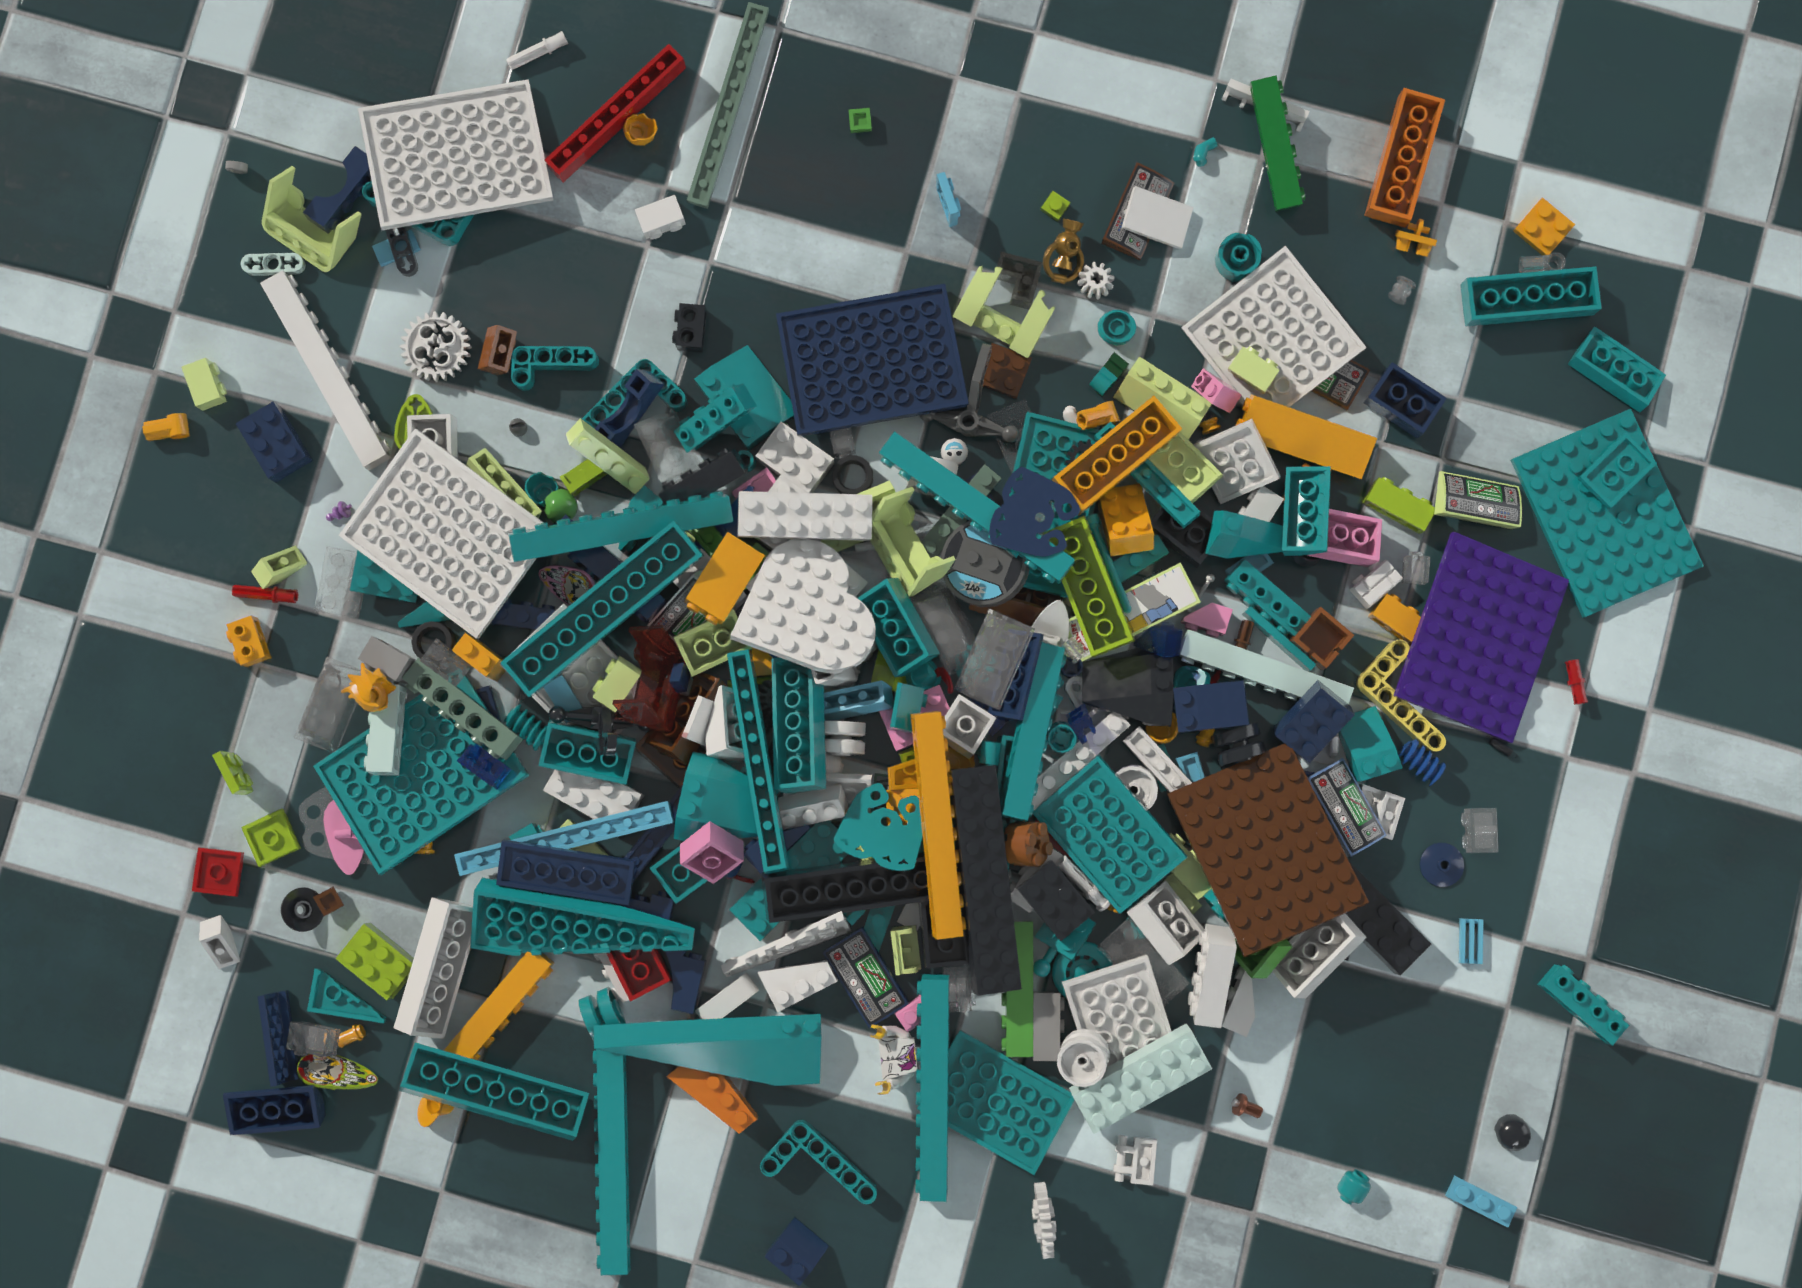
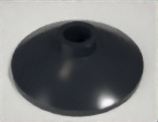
M306 887L296 888L284 897L281 904V916L284 923L290 929L306 932L316 928L321 923L324 916L313 898L318 895L315 890ZM299 906L303 908L302 914L297 912Z

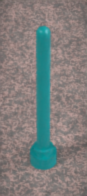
M1098 514L1089 515L1085 518L1088 521L1121 607L1125 613H1130L1132 610L1099 530V524L1101 523Z

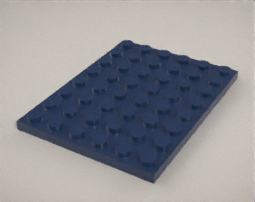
M945 284L776 314L797 436H807L947 411L969 405Z

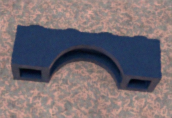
M354 146L342 162L347 171V181L343 189L330 197L315 196L303 211V214L310 222L328 234L331 230L336 229L342 216L352 209L356 198L363 195V186L371 181L367 154Z
M636 369L624 386L627 393L620 408L607 419L600 421L595 430L621 448L664 384L650 371Z

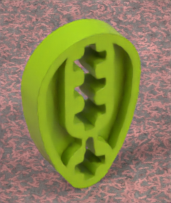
M410 395L398 414L394 439L399 449L408 439L407 416L433 415L430 406L421 395ZM418 399L422 405L418 406L416 414L415 408L411 404L415 403V400Z

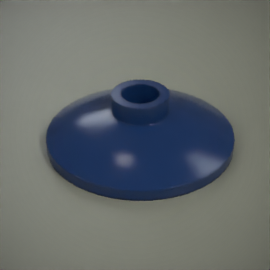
M1435 843L1426 848L1422 853L1420 871L1430 884L1438 887H1447L1453 885L1461 878L1464 871V860L1459 850L1447 843ZM1442 861L1447 862L1446 869L1441 868L1440 864Z

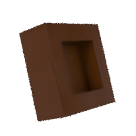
M334 886L313 897L324 917L345 906Z

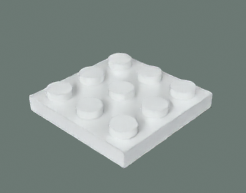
M1253 419L1193 444L1223 474V477L1212 486L1220 504L1276 481L1281 477Z

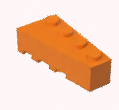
M678 1066L666 1076L739 1134L759 1117L726 1075Z

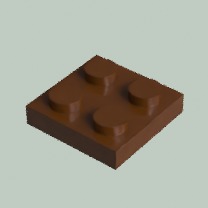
M992 343V353L983 387L1017 399L1032 358H1026L1013 350Z

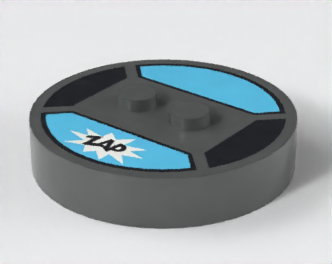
M971 521L965 522L952 532L943 547L941 559L944 560L952 556L956 559L943 579L950 591L968 604L977 607H995L1004 604L1015 597L1022 589L1028 578L1030 568L1024 564L1026 560L1019 555L1015 558L1006 551L1007 548L992 544L988 538V533L983 530L981 532L975 530L970 526Z

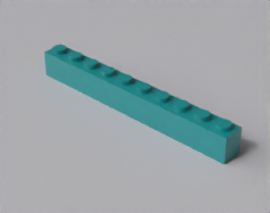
M894 431L879 451V455L882 458L880 461L890 469L892 466L898 469V474L905 480L909 481L912 479L917 483L916 487L925 494L928 491L935 496L934 500L945 507L947 504L953 508L952 513L960 519L967 518L971 521L970 526L978 532L983 530L989 534L992 516L1000 506ZM1003 513L998 521L1005 520ZM996 529V538H998L1001 533ZM1039 533L1036 534V538L1040 539L1041 535ZM1049 541L1050 546L1056 547L1053 543ZM1006 549L1013 557L1017 558L1019 555L1026 560L1024 564L1033 571L1037 568L1044 573L1042 577L1052 584L1054 581L1060 584L1075 563V559L1064 551L1041 557Z
M722 491L710 493V497L701 498V495L690 496L688 501L680 502L679 499L666 501L667 505L658 506V503L646 504L645 509L636 510V507L624 508L623 513L614 514V511L602 512L600 517L592 518V515L580 516L578 521L570 522V519L558 520L556 525L548 526V523H539L534 525V529L526 530V527L513 528L512 532L508 533L512 558L514 562L654 537L672 521H676L684 531L733 522L730 498L727 494H723Z
M749 649L727 653L763 870L767 875L790 871L776 790H774V776L753 655Z
M923 974L921 981H917V995H921V1003H917V1017H921V1025H917V1039H921V1048L917 1047L916 1060L921 1061V1070L916 1072V1083H920V1092H916V1105H920V1114H916V1127H920V1136L916 1135V1149H920V1157H916V1171H920V1179H916L915 1192L920 1193V1201L947 1202L950 975Z
M596 1049L593 1051V1064H597V1073L593 1075V1085L597 1087V1096H594V1109L598 1111V1118L594 1119V1131L598 1132V1141H595L594 1151L595 1155H598V1164H595V1177H599V1186H596L595 1198L599 1200V1209H596V1223H600V1232L596 1234V1245L600 1246V1255H597V1269H600L601 1276L628 1275L631 1270L626 1055Z

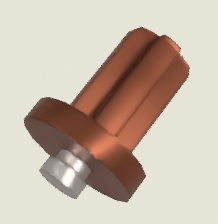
M1240 1093L1232 1100V1113L1234 1115L1240 1116L1245 1113L1255 1118L1261 1117L1263 1108L1249 1102L1245 1094Z

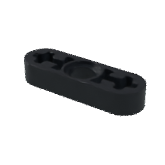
M406 226L397 228L400 234L397 236L393 229L385 230L397 269L406 277L415 275L418 271V263ZM405 241L407 243L406 249L404 251H397V242ZM405 256L407 258V261L410 264H413L410 265V270L408 271L405 268H402L405 266V261L402 257Z

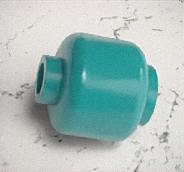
M1357 1169L1346 1171L1337 1186V1190L1341 1194L1340 1198L1350 1205L1352 1203H1362L1371 1189L1369 1177Z

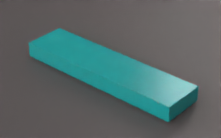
M1252 606L1242 613L1247 620L1254 622L1256 628L1302 669L1309 672L1316 666L1314 661Z

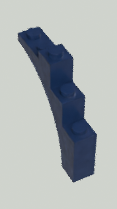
M658 891V894H652L650 902L647 901L648 897L635 895L634 898L630 899L629 905L612 904L671 920L675 902L667 892ZM687 950L665 951L673 979L671 1009L694 1014L707 960L702 959L703 955L691 952L689 956H686Z

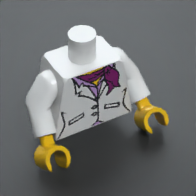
M873 1024L871 1028H876L877 1033L874 1036L870 1035V1037L879 1040L882 1080H886L876 1082L875 1086L882 1085V1092L877 1094L885 1095L890 1090L903 1086L914 1077L915 1072L918 1070L916 1060L917 1047H915L914 1037H911L909 1032L907 1033V1031L897 1026Z

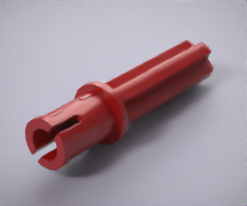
M234 585L232 587V596L272 600L273 603H297L296 601H298L299 596L296 589H282L278 586L265 589Z

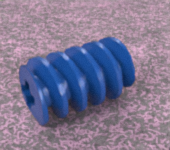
M1417 739L1411 742L1408 741L1398 751V756L1404 757L1402 764L1410 762L1408 769L1411 770L1416 767L1415 775L1418 776L1423 773L1422 781L1430 779L1429 786H1431L1443 774L1446 764L1444 762L1438 764V757L1431 758V751L1424 753L1426 749L1424 745L1417 747L1419 743Z

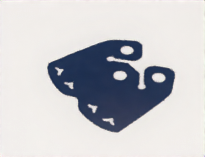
M1018 468L1008 478L1003 488L1002 497L1004 504L997 508L992 516L989 530L991 543L1041 557L1063 551L1067 543L1064 534L1060 530L1054 529L1041 536L1040 539L1036 538V534H1040L1051 527L1055 515L1049 504L1050 500L1055 502L1054 506L1058 517L1063 521L1076 517L1080 512L1079 505L1072 493L1064 486L1027 468ZM1020 474H1022L1023 480L1016 481V479L1020 477ZM1011 488H1013L1015 493L1009 496V494L1012 492ZM1065 503H1069L1072 506V510L1068 513L1062 510V506ZM1003 513L1005 520L998 521ZM1037 513L1045 515L1043 522L1036 521L1035 515ZM996 529L1001 533L998 538H996ZM1055 537L1058 539L1059 543L1056 547L1049 545L1050 538Z

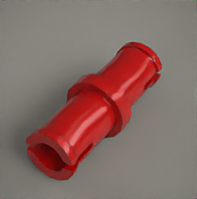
M1579 659L1565 662L1569 678L1567 684L1571 687L1574 705L1588 703L1584 687L1586 680L1582 677Z

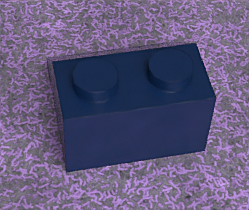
M794 1217L766 1251L765 1258L800 1286L814 1269L829 1245Z

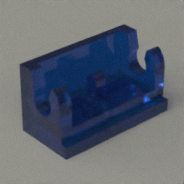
M1085 704L1066 714L1069 726L1082 745L1087 742L1083 729L1089 727L1093 734L1096 733L1092 718Z
M470 744L457 760L458 763L496 789L499 788L512 770L477 744Z

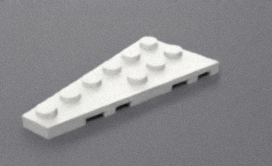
M842 911L818 922L811 923L800 930L789 931L785 934V937L758 949L751 950L745 955L727 959L726 963L721 965L723 974L729 977L850 933L851 929Z

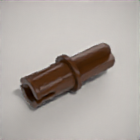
M1242 620L1237 639H1234L1236 641L1235 646L1247 650L1248 645L1251 646L1249 642L1255 625L1254 622Z

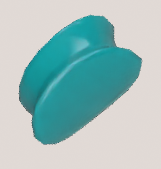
M1122 310L1109 311L1098 322L1099 336L1107 343L1115 346L1128 343L1136 332L1134 318Z

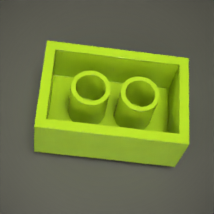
M370 922L364 923L335 959L385 1000H390L397 995L407 982L414 957Z

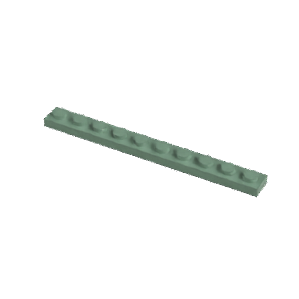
M748 2L687 197V203L707 209L709 207L769 14L768 7Z

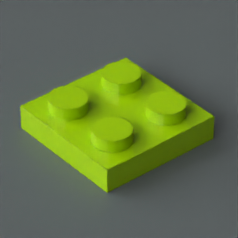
M219 751L212 755L232 794L248 795L254 791L251 787L253 785L252 779L247 773H244L241 767L243 762L237 754Z

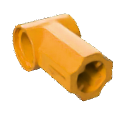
M1108 401L1094 408L1079 411L1076 422L1078 427L1086 430L1099 426L1104 428L1109 422L1115 425L1120 422L1114 402Z
M174 413L167 415V418L144 422L142 428L146 440L154 441L165 438L182 439L189 437L187 414Z

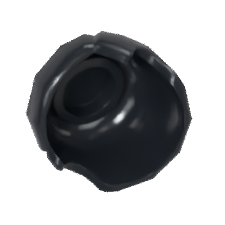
M1506 1114L1499 1118L1494 1127L1498 1142L1508 1151H1520L1526 1148L1531 1140L1528 1124L1515 1114Z

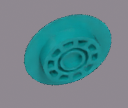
M1085 942L1077 954L1080 959L1076 961H1071L1060 953L1056 956L1052 968V977L1055 987L1063 997L1067 999L1062 984L1063 981L1094 972L1097 968L1103 969L1113 965L1111 958L1103 948L1094 943ZM1084 955L1090 956L1089 959H1083ZM1093 959L1097 962L1096 965H1093L1091 962ZM1071 961V966L1067 967L1068 963ZM1066 971H1069L1068 977H1066Z

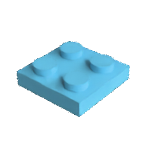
M945 172L936 174V190L949 227L958 225L961 207L958 198H954L952 180L946 177Z

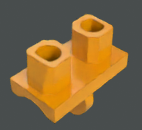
M1418 219L1416 224H1408L1407 229L1413 230L1414 234L1396 230L1395 233L1397 237L1396 249L1408 252L1411 240L1416 241L1418 245L1415 254L1426 257L1431 247L1436 246L1437 240L1420 236L1421 233L1429 234L1430 231L1429 227L1423 226V219Z

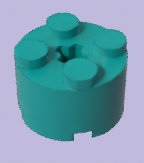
M1233 233L1227 236L1222 241L1215 256V264L1219 273L1231 282L1244 279L1260 264L1262 256L1260 243L1250 234Z

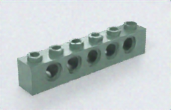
M419 657L402 677L407 682L405 687L414 694L420 692L425 703L431 707L435 704L440 708L438 711L440 715L447 720L450 717L455 720L454 726L463 733L469 731L473 735L471 739L479 746H482L484 743L489 747L487 752L497 760L499 757L507 760L523 739ZM432 680L431 687L425 689V683ZM448 693V699L445 702H441L442 695ZM465 706L463 714L457 715L458 708ZM477 719H481V725L474 729V722ZM494 732H498L497 739L491 742V734Z

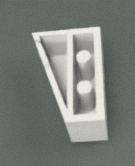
M827 960L757 972L777 1012L838 981Z

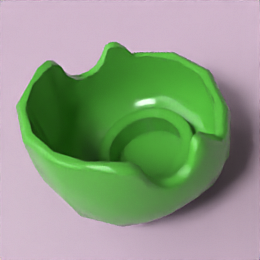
M559 489L553 491L545 498L546 509L544 511L553 523H557L565 514L571 520L576 516L577 502L568 490Z

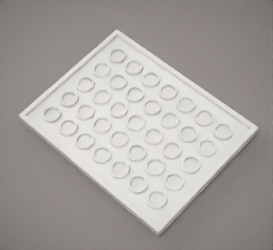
M529 79L358 108L381 230L553 201Z
M414 429L339 536L472 636L479 639L536 560L534 558L514 562L508 533H511L512 529L517 527H526V530L534 529L535 524L544 522L418 429Z

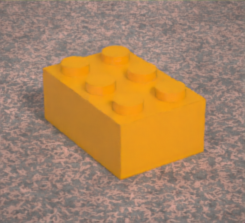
M1140 484L1114 487L1098 500V510L1110 557L1154 550V531Z

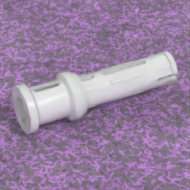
M1062 856L1057 861L1056 866L1083 891V896L1087 900L1090 899L1096 905V909L1099 912L1104 911L1110 906L1111 903L1091 880L1066 856Z

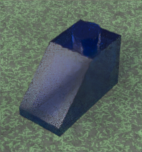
M1162 622L1161 625L1151 626L1134 641L1133 646L1161 657L1180 656L1183 630L1174 627L1173 623Z

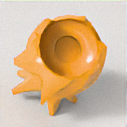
M361 663L360 676L347 675L352 682L349 683L350 686L341 690V693H351L348 698H354L364 710L369 712L382 711L388 708V694L393 692L396 686L387 680L380 668H377L372 673L366 669L364 663Z

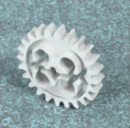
M434 311L432 317L425 313V319L423 320L417 316V324L409 322L412 329H404L408 336L401 337L406 344L400 345V348L405 350L401 356L407 359L404 364L411 366L409 370L412 373L417 371V376L421 378L424 375L427 381L433 376L434 381L438 382L439 376L447 381V374L454 378L455 369L462 372L459 365H467L464 357L471 356L466 350L471 349L472 346L465 343L470 340V337L464 335L467 330L465 327L460 328L462 323L459 320L454 323L455 318L452 315L447 319V315L444 312L439 317L437 312ZM435 322L444 327L442 331L446 336L453 335V340L450 343H445L442 335L439 334L437 336L435 334L438 333ZM427 330L435 332L429 338H424V333ZM438 343L440 345L439 348L435 347V349L433 350L432 346H437ZM427 350V356L430 359L434 357L439 361L440 357L447 355L448 360L443 364H439L435 360L433 362L437 370L435 372L430 366L425 367L429 365V361L426 358L419 359L418 355L421 351Z
M1045 1182L1034 1183L1035 1199L1032 1201L1033 1220L1038 1222L1033 1224L1034 1232L1037 1237V1243H1041L1043 1259L1054 1258L1053 1241L1056 1240L1055 1232H1057L1056 1221H1051V1218L1055 1216L1054 1207L1052 1206L1051 1198H1048Z

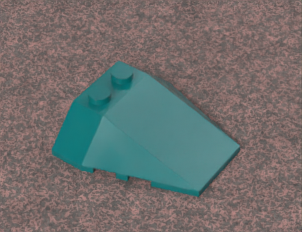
M693 752L685 773L677 809L674 839L685 841L710 821L739 839L758 837L748 776L718 758Z

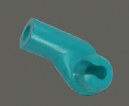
M1214 137L1196 146L1193 160L1198 167L1205 166L1207 164L1206 157L1208 151L1218 147Z

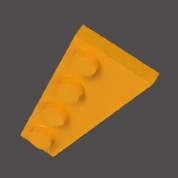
M948 747V751H945L946 760H949L950 769L975 766L974 755L968 759L951 747ZM915 759L888 767L889 790L918 788Z

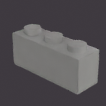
M1033 991V1061H1057L1058 1053L1063 1043L1060 1042V1033H1064V1019H1060V1010L1064 1011V997H1060L1059 992Z

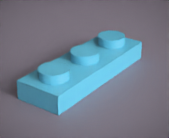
M1455 1175L1445 1194L1446 1197L1506 1227H1509L1517 1210L1516 1206Z

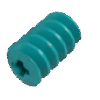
M519 704L509 712L503 723L506 722L505 726L509 729L513 728L512 731L514 733H520L519 737L523 740L527 738L526 744L528 746L534 744L533 750L538 751L543 746L547 726L541 729L542 721L534 723L535 715L528 718L529 710L526 709L520 712L522 705Z

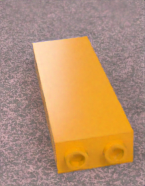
M1252 394L1250 398L1245 399L1242 410H1244L1243 417L1237 420L1236 425L1253 419L1266 447L1321 466H1331L1333 470L1362 479L1375 446L1376 437Z

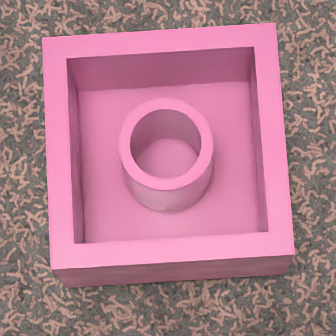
M711 821L680 844V865L713 884L744 861L743 841Z

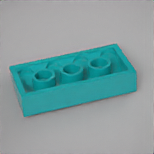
M1595 326L1588 333L1568 363L1569 366L1639 413L1649 405L1666 377L1665 373Z
M1331 466L1286 467L1282 540L1284 556L1311 555L1327 552Z

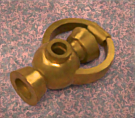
M1063 219L1065 232L1060 233L1054 243L1046 249L1043 256V267L1053 282L1065 284L1075 279L1079 272L1082 271L1084 256L1080 249V238L1076 233L1077 231L1080 232L1084 223ZM1054 250L1059 254L1058 259L1055 258L1052 266L1072 270L1070 257L1077 256L1076 268L1070 276L1052 273L1049 260Z

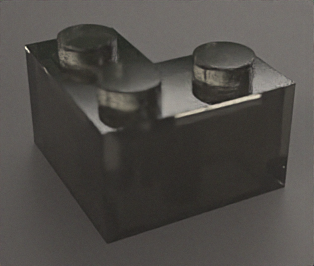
M1001 252L997 267L1003 269L997 280L1015 284L1010 305L1030 309L1043 262Z

